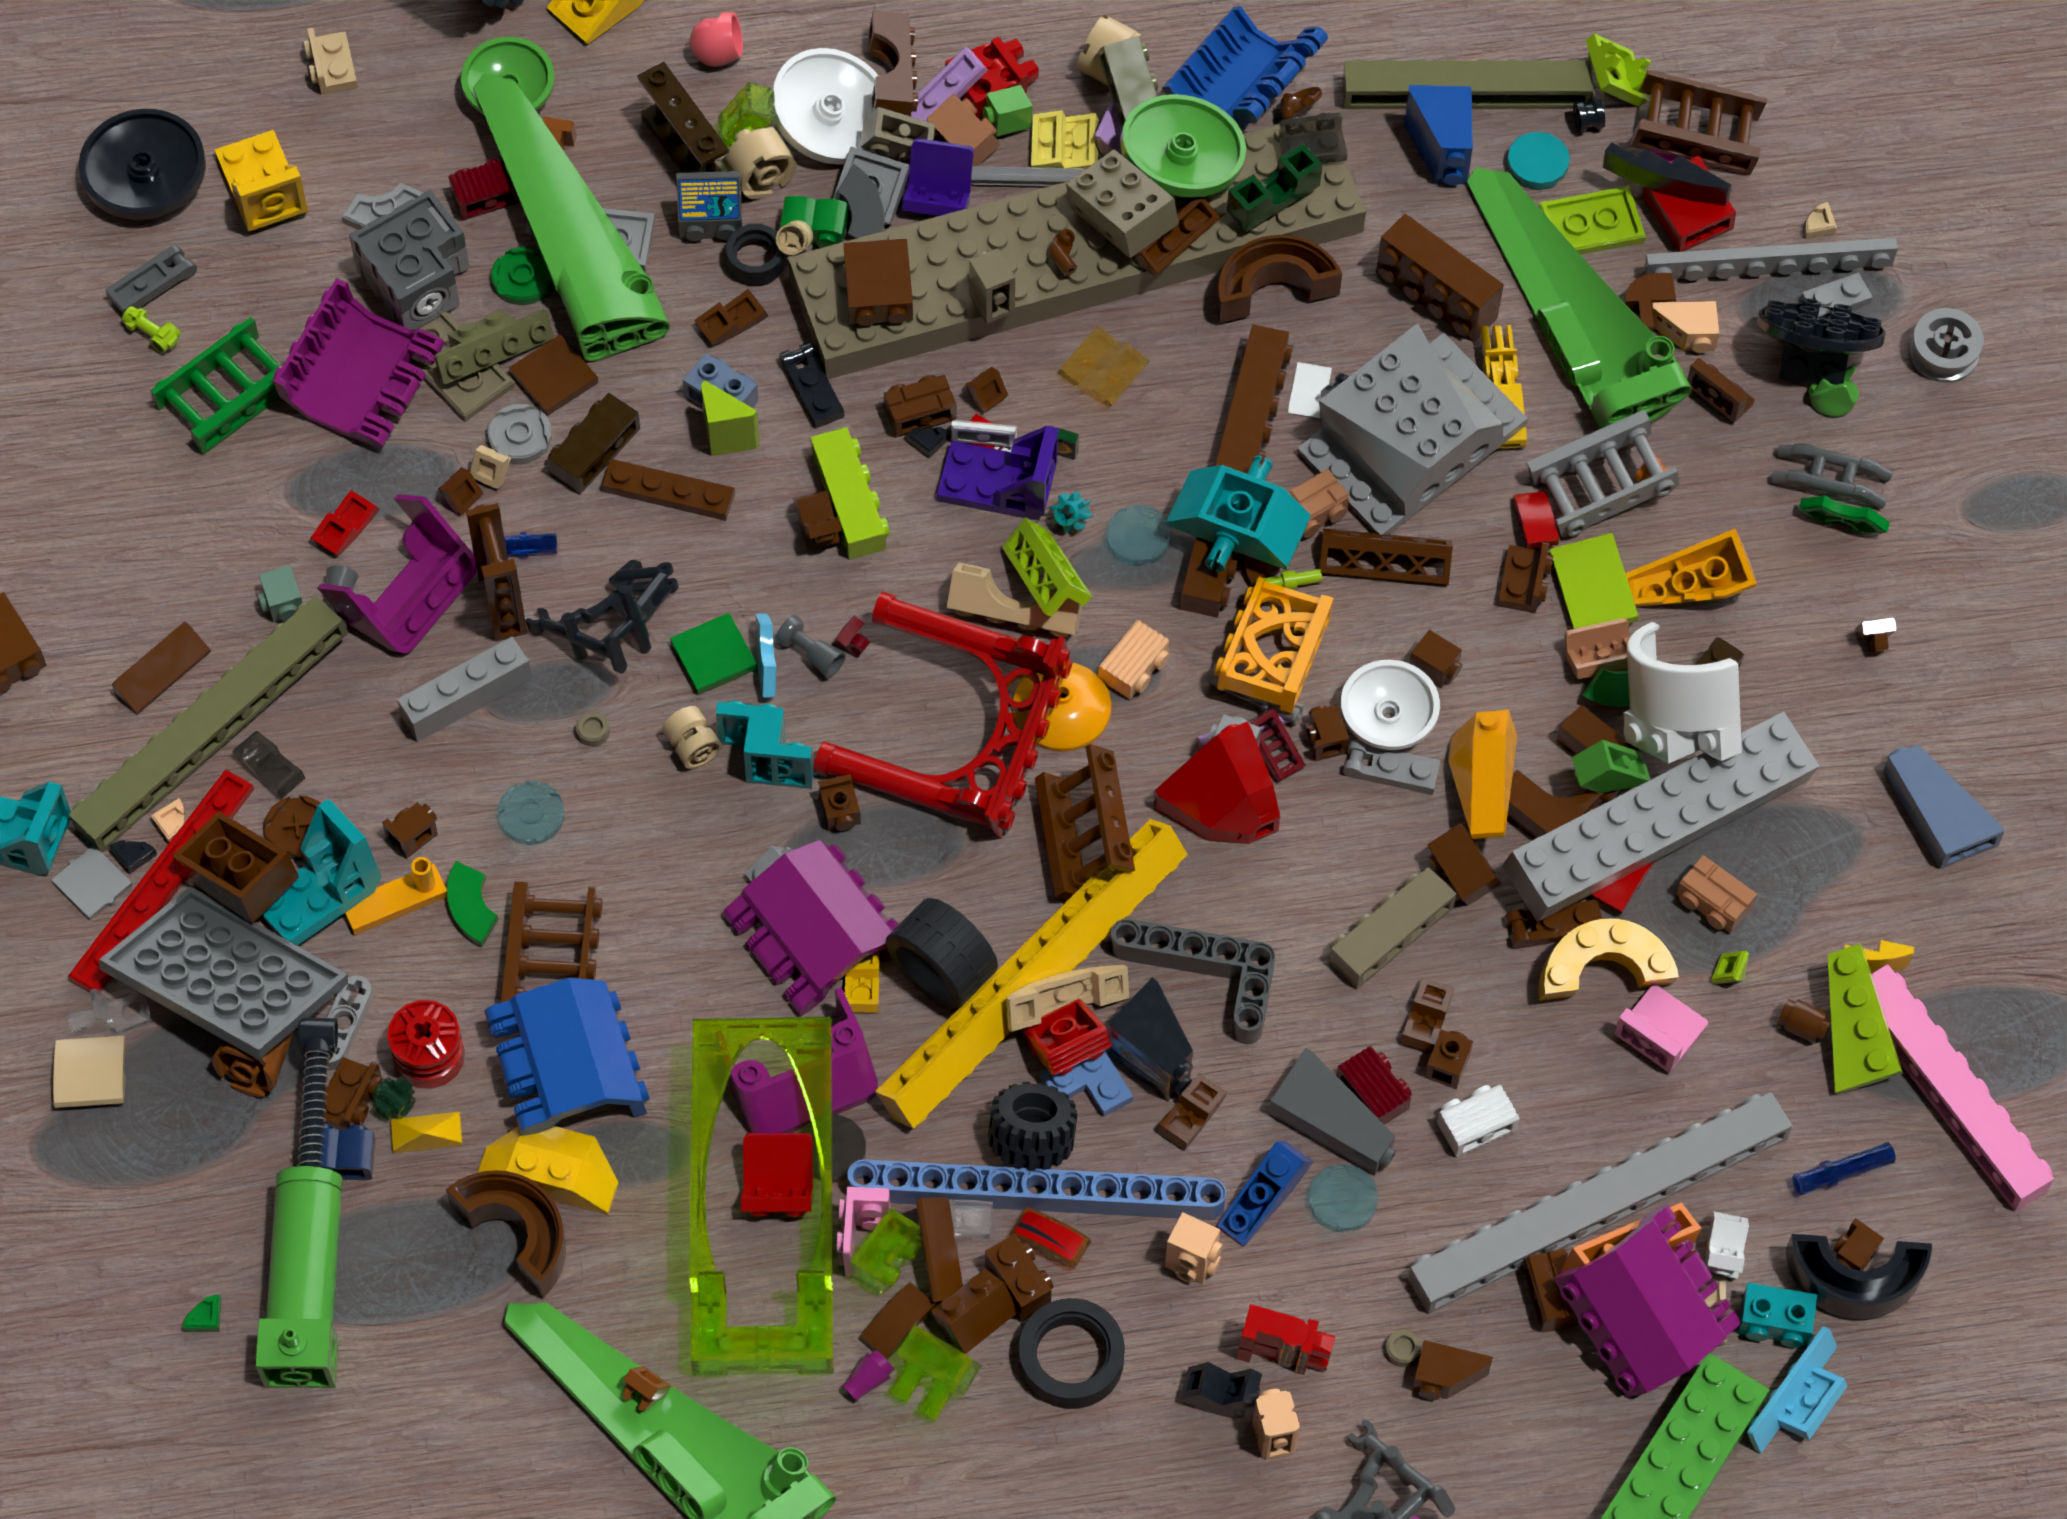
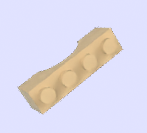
M958 563L953 570L946 607L955 609L954 612L962 616L983 615L986 616L988 621L994 623L1011 621L1018 623L1020 628L1027 630H1036L1037 627L1048 629L1051 634L1060 637L1075 634L1079 627L1082 605L1067 597L1055 614L1050 617L1044 614L1036 600L1017 601L1004 595L995 585L990 569L964 563ZM1057 588L1051 589L1049 601L1058 591Z

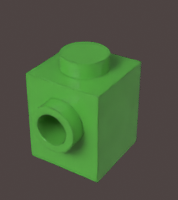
M1019 85L987 93L985 107L982 108L983 119L986 118L996 128L997 132L995 135L997 137L1029 129L1031 127L1033 105L1022 86Z

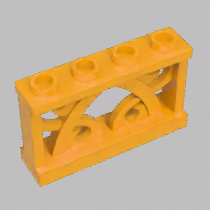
M1258 577L1255 587L1249 586L1244 599L1245 611L1239 610L1234 623V628L1237 629L1236 633H1229L1224 648V652L1227 653L1226 657H1219L1216 664L1214 676L1219 677L1217 689L1222 691L1228 689L1280 705V710L1293 713L1330 621L1334 598L1323 594L1318 598L1265 582V578ZM1265 601L1280 605L1284 613L1278 614L1277 608L1272 604L1270 606L1271 611L1264 612L1261 610L1260 605ZM1255 617L1258 621L1252 624ZM1290 627H1294V632L1302 631L1304 635L1294 636L1291 633ZM1283 628V635L1286 641L1299 651L1280 652L1268 660L1258 647L1255 638L1272 630ZM1242 646H1244L1246 652L1240 653ZM1281 661H1286L1290 663L1291 667L1284 668L1280 663L1276 668L1275 665ZM1244 663L1248 666L1244 669V674L1252 673L1256 668L1259 673L1250 677L1235 672L1234 668L1236 665ZM1265 677H1266V678H1267L1268 680H1270L1272 683H1269V682H1266V681H1263V680H1264Z

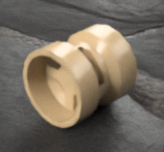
M794 220L782 226L776 235V244L779 250L787 255H796L806 250L813 240L811 227L806 222Z

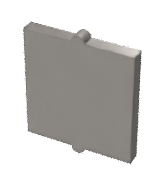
M95 845L76 860L71 859L69 861L70 865L51 879L52 883L89 920L93 919L108 905L113 906L115 904L114 900L133 886L132 882Z

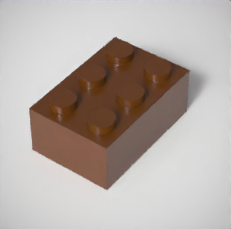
M220 811L172 855L185 882L251 923L257 920L299 878L288 852Z

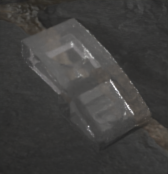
M949 1200L956 1236L989 1239L991 1235L993 1202ZM919 1224V1225H918V1236L922 1237V1236H921V1230H920V1224Z

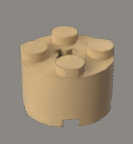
M1104 14L1091 30L1085 42L1087 44L1084 53L1080 52L1076 69L1108 86L1098 50L1105 45L1139 36L1140 39L1142 34Z
M774 127L753 131L744 129L738 132L734 137L735 142L729 148V153L722 159L729 172L740 171L741 191L750 199L764 198L773 194L771 189L779 183L784 187L792 179L797 169L793 155Z

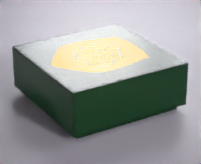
M1059 428L1058 455L1075 460L1079 450V434Z

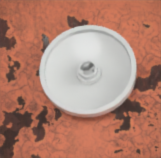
M829 48L803 51L793 56L782 66L772 84L770 109L773 120L786 141L805 156L828 164H845L850 147L870 152L860 148L863 121L871 114V96L875 77L878 74L864 61L844 51Z

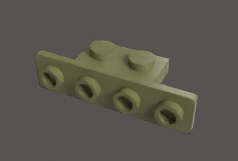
M540 310L516 320L503 311H496L487 314L485 319L478 322L460 325L458 330L447 334L449 344L452 347L434 356L440 381L448 384L552 340L554 335L548 312Z

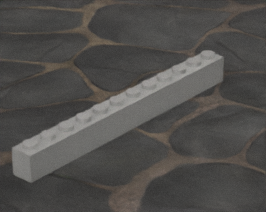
M1772 1092L1762 1097L1759 1094L1753 1095L1746 1099L1741 1107L1733 1111L1729 1108L1717 1113L1712 1118V1121L1701 1125V1123L1693 1124L1684 1130L1683 1135L1673 1140L1671 1137L1664 1138L1657 1142L1652 1150L1644 1154L1641 1152L1633 1153L1623 1161V1164L1613 1169L1611 1166H1607L1596 1172L1592 1179L1584 1183L1581 1181L1573 1182L1563 1190L1564 1193L1553 1198L1551 1195H1547L1536 1201L1531 1209L1524 1212L1516 1210L1508 1214L1500 1224L1493 1227L1490 1224L1476 1230L1473 1233V1237L1462 1242L1460 1239L1454 1240L1444 1246L1442 1252L1434 1256L1425 1254L1417 1258L1410 1267L1408 1281L1426 1312L1430 1314L1522 1269L1526 1257L1530 1255L1566 1248L1787 1140L1793 1125Z

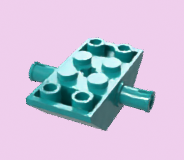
M1254 456L1247 474L1224 465L1195 469L1189 472L1169 514L1166 525L1214 543L1208 558L1205 560V565L1213 570L1217 563L1216 572H1223L1232 550L1279 568L1288 569L1311 519V514L1283 487L1265 481L1273 467L1271 460L1266 457L1261 466L1262 456Z

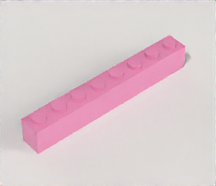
M1888 964L1872 973L1900 1064L2014 1212L2048 1192L2054 1180L2048 1163L2043 1159H2039L2033 1152L2027 1136L2016 1130L2010 1122V1116L2006 1109L1995 1103L1989 1095V1089L1985 1082L1974 1076L1969 1069L1964 1055L1953 1049L1948 1042V1037L1943 1028L1932 1022L1927 1015V1009L1919 999H1915L1908 991L1904 978L1899 973H1894Z

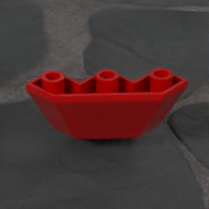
M1248 721L1239 725L1231 724L1223 728L1220 733L1214 736L1155 789L1154 806L1156 810L1207 841L1250 844L1279 831L1281 816L1274 785Z

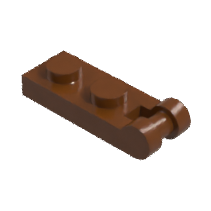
M1597 899L1573 903L1539 922L1536 921L1530 910L1517 909L1505 915L1507 925L1512 927L1513 934L1510 937L1514 948L1557 943L1576 927L1593 920L1602 919ZM1533 925L1534 931H1526L1525 926Z

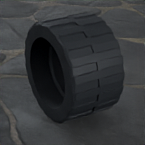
M924 899L886 938V947L889 955L904 976L926 997L948 1009L957 1010L962 1007L998 969L996 954L984 935L962 913L939 899Z

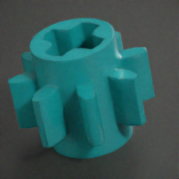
M1080 491L1071 493L1070 496L1066 492L1058 495L1060 503L1051 506L1055 517L1053 523H1059L1064 526V532H1068L1074 527L1077 531L1085 528L1086 525L1083 520L1093 517V514L1089 512L1091 501L1081 498Z

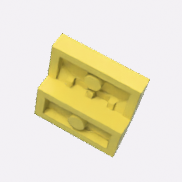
M1063 110L1033 114L1031 167L1087 169L1097 162L1098 144L1095 139V133L1099 127L1097 114L1066 117Z

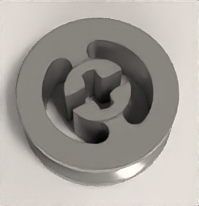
M1953 308L1932 310L1922 316L1915 326L1909 346L1910 359L1914 367L1922 375L1933 381L1950 383L1962 380L1969 376L1977 366L1984 344L1983 333L1975 319L1963 311ZM1947 332L1951 333L1952 335L1948 346L1947 357L1943 358L1941 357V354L1944 348V339Z

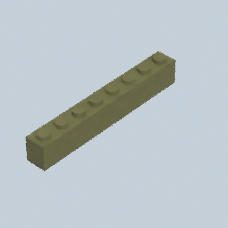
M1357 59L1345 61L1343 71L1344 109H1406L1409 85L1470 86L1472 109H1573L1574 102L1582 101L1583 103H1589L1593 96L1592 64L1590 61L1578 59L1568 61H1550L1547 59L1538 61H1519L1517 59L1507 61H1488L1486 59L1476 61H1458L1455 59L1446 61H1427L1424 59L1415 61H1396L1393 59L1365 61Z

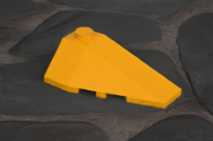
M1735 528L1625 573L1636 607L1725 599L1757 586L1753 568Z
M1509 710L1476 712L1451 738L1448 762L1472 839L1505 836L1518 737Z

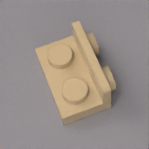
M308 28L309 40L304 41L307 59L314 58L315 64L309 65L312 83H319L321 95L358 88L346 31L315 37L314 28Z

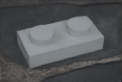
M1858 272L1802 292L1801 301L1805 298L1820 301L1821 306L1818 317H1821L1833 311L1822 307L1833 308L1834 304H1844L1851 306L1852 310L1871 304L1873 296Z

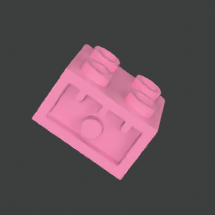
M1653 984L1632 1011L1626 1008L1620 1015L1614 1034L1670 1073L1706 1029L1708 1020L1658 985Z
M847 1187L846 1199H840L839 1220H841L840 1232L837 1234L838 1265L844 1266L845 1277H853L856 1226H862L866 1230H880L883 1227H891L889 1188Z

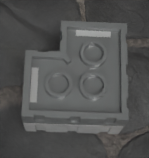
M431 189L422 193L418 198L411 199L400 205L391 213L384 214L366 224L367 226L357 229L349 234L356 270L361 277L366 279L367 285L377 298L382 300L383 306L395 321L397 320L399 325L410 330L417 329L439 317L442 312H448L460 305L455 274L470 268L464 232Z

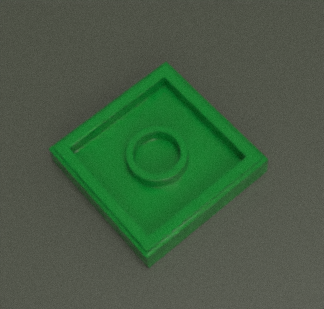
M730 613L670 637V643L698 695L757 670V663Z

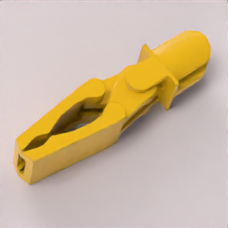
M1493 325V349H1491L1488 326H1481L1480 332L1484 356L1482 368H1484V374L1525 415L1521 383H1515V380H1518L1517 349H1514L1511 325L1505 326L1504 347L1502 328L1500 325ZM1526 426L1497 449L1525 448L1527 445Z

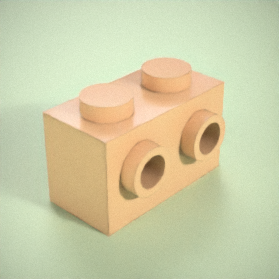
M1182 1212L1167 1241L1165 1268L1174 1271L1180 1279L1186 1282L1193 1283L1196 1281L1203 1285L1208 1274L1214 1276L1222 1258L1219 1256L1223 1244L1219 1242L1220 1229Z

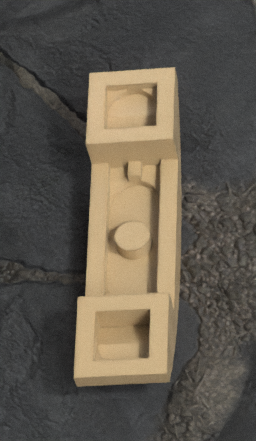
M1110 965L1079 969L1050 976L1018 989L1006 998L1008 1030L1012 1032L1040 1024L1042 1016L1077 999H1081L1085 1004L1094 1002L1099 1006L1128 999V967L1125 965Z

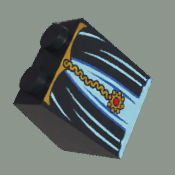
M1152 977L1108 1023L1107 1032L1109 1033L1108 1037L1111 1039L1112 1046L1106 1052L1169 1102L1176 1093L1181 1095L1192 1082L1190 1077L1193 1069V1049L1158 981Z

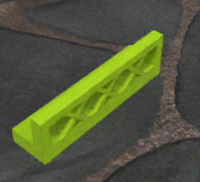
M1025 517L1002 548L1044 614L1052 617L1067 597L1085 606L1092 596L1050 531ZM1023 540L1022 549L1016 551L1015 548ZM1034 555L1032 566L1028 567L1029 558ZM1045 572L1043 583L1038 584L1040 573ZM1057 588L1058 591L1049 601L1051 589Z

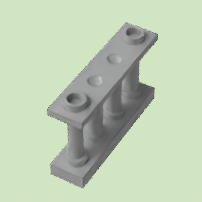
M1645 409L1527 462L1529 476L1534 486L1541 483L1547 484L1563 517L1556 519L1558 533L1561 538L1568 535H1578L1590 525L1657 495L1665 496L1671 493L1675 487L1679 486L1678 473L1675 466L1663 471L1646 439L1648 435L1652 434L1650 419ZM1628 444H1635L1651 475L1650 478L1633 484L1617 453L1619 448ZM1599 457L1606 458L1622 489L1605 498L1587 465ZM1570 470L1577 472L1592 501V504L1576 511L1558 479L1559 475Z

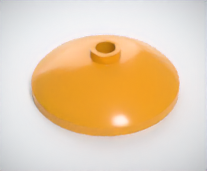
M1073 663L1068 678H1062L1058 690H1061V693H1065L1068 696L1060 698L1056 709H1050L1047 720L1050 721L1047 735L1044 740L1039 738L1037 744L1041 748L1057 752L1074 751L1084 748L1098 739L1109 723L1111 697L1107 686L1095 672L1085 666ZM1037 673L1041 684L1044 675ZM1023 678L1015 690L1013 700L1017 702L1027 700L1031 695L1034 683L1028 678ZM1013 710L1016 725L1019 730L1023 731L1030 710L1024 712Z

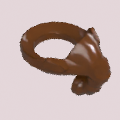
M1310 87L1294 94L1285 93L1283 98L1280 99L1282 118L1287 122L1302 118L1301 116L1295 117L1294 114L1316 103L1322 96L1321 88Z

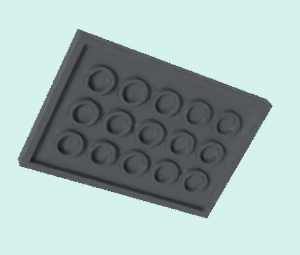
M190 886L99 959L101 971L258 1060L300 1025L301 1019L310 1017L348 984V974L261 925L255 922L251 923L221 903Z

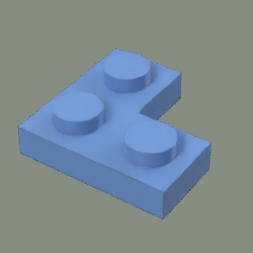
M1105 1051L1097 1059H1087L1075 1065L1067 1074L1052 1075L1048 1069L1041 1071L1039 1074V1078L1042 1083H1045V1086L1050 1087L1052 1085L1057 1087L1059 1092H1065L1069 1095V1098L1087 1090L1103 1117L1133 1102L1132 1093Z

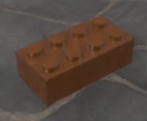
M1406 213L1381 236L1376 272L1379 273L1384 281L1393 283L1409 299L1418 301L1434 317L1441 318L1451 325L1456 333L1466 336L1473 342L1481 336V326H1488L1489 328L1497 320L1504 286L1502 282Z

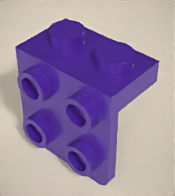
M919 138L914 139L911 145L908 187L903 198L902 210L910 211L916 215L930 214L942 216L967 209L970 202L974 149L966 145Z

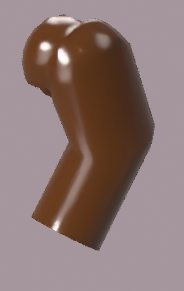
M1070 229L1060 230L1059 234H1056L1053 238L1049 250L1050 257L1064 276H1070L1077 269V265L1069 256L1075 240V235Z

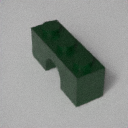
M1302 143L1278 158L1276 170L1263 182H1260L1253 174L1228 190L1226 211L1247 232L1319 187L1323 164Z

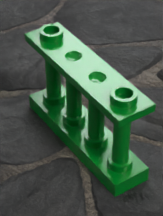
M252 317L243 323L236 324L227 335L171 376L161 379L151 389L155 407L159 411L170 403L194 427L191 430L195 448L202 455H205L281 398L273 383V378L278 366L283 365L284 362L278 363L256 341L259 338L256 322ZM244 348L270 372L259 381H253L231 359ZM220 366L245 390L233 400H228L206 378L207 375ZM194 385L220 409L209 418L203 419L181 396Z

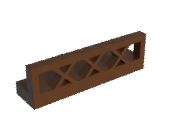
M1323 528L1319 569L1321 573L1449 585L1453 544L1452 540L1391 534L1380 535L1378 533ZM1328 548L1342 549L1349 559L1341 566L1327 565ZM1349 550H1357L1358 552L1353 555ZM1366 551L1375 552L1382 562L1373 569H1365L1358 562L1357 558ZM1382 553H1389L1391 555L1385 558ZM1400 554L1407 555L1414 565L1406 572H1397L1389 562ZM1414 556H1421L1423 558L1417 561ZM1431 557L1444 559L1443 576L1429 575L1421 565ZM1353 562L1357 566V568L1347 566H1349ZM1386 565L1390 571L1380 569ZM1418 568L1422 574L1412 572Z

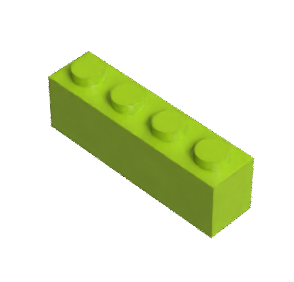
M848 427L810 437L811 454L825 491H828L834 517L839 518L842 530L839 533L849 560L886 550V537L890 536L889 526L886 518H880L877 510L881 507L877 492L875 490L870 491L868 483L871 482L868 467L866 464L861 465L858 457L861 456V449L858 439L856 437L851 438Z

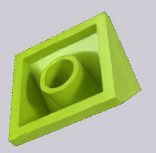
M704 380L701 383L702 405L711 456L756 449L760 444L757 410Z

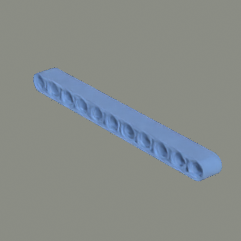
M858 1160L852 1163L847 1173L848 1187L889 1188L890 1203L916 1204L917 1198L945 1197L948 1198L950 1206L1162 1218H1180L1183 1212L1196 1219L1212 1220L1218 1218L1223 1213L1226 1200V1188L1223 1183L1218 1179L1205 1177L1036 1169L1035 1171L1028 1170V1168L1019 1169L1015 1167L882 1160ZM863 1176L869 1177L872 1180L866 1185H860L855 1182L857 1178ZM896 1178L906 1181L905 1185L895 1187L890 1182ZM929 1180H936L941 1183L939 1187L934 1189L928 1188L924 1184ZM963 1182H971L975 1185V1188L966 1191L961 1189L959 1185ZM998 1184H1006L1010 1189L1006 1192H998L994 1187ZM1037 1185L1043 1187L1045 1191L1041 1194H1033L1028 1189ZM1073 1187L1079 1190V1194L1069 1196L1063 1190ZM1102 1189H1108L1114 1195L1104 1198L1098 1195V1192ZM1136 1191H1143L1149 1197L1140 1200L1133 1197L1132 1194ZM1179 1193L1183 1196V1199L1175 1202L1168 1199L1167 1195ZM1214 1195L1218 1201L1206 1203L1202 1200V1197Z

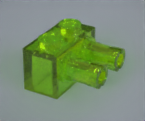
M914 1324L896 1354L904 1359L903 1363L905 1366L888 1392L908 1403L922 1377L932 1376V1381L935 1383L918 1410L937 1421L952 1394L956 1395L957 1392L963 1396L966 1394L982 1365Z

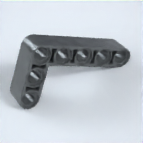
M1122 919L1113 925L1111 929L1110 950L1117 959L1239 980L1232 1033L1234 1038L1243 1044H1253L1261 1038L1275 964V952L1269 944L1132 919ZM1127 936L1132 938L1133 941L1130 943L1120 942L1118 939L1120 937ZM1155 942L1164 943L1166 947L1162 949L1154 948L1152 944ZM1188 948L1198 949L1200 952L1198 954L1191 955L1188 954L1185 950ZM1221 954H1229L1233 957V959L1223 960L1220 959L1218 956ZM1256 959H1261L1265 961L1267 964L1264 966L1254 965L1252 961ZM1248 990H1257L1261 995L1253 997L1246 992ZM1244 1020H1251L1256 1025L1253 1027H1245L1240 1022Z

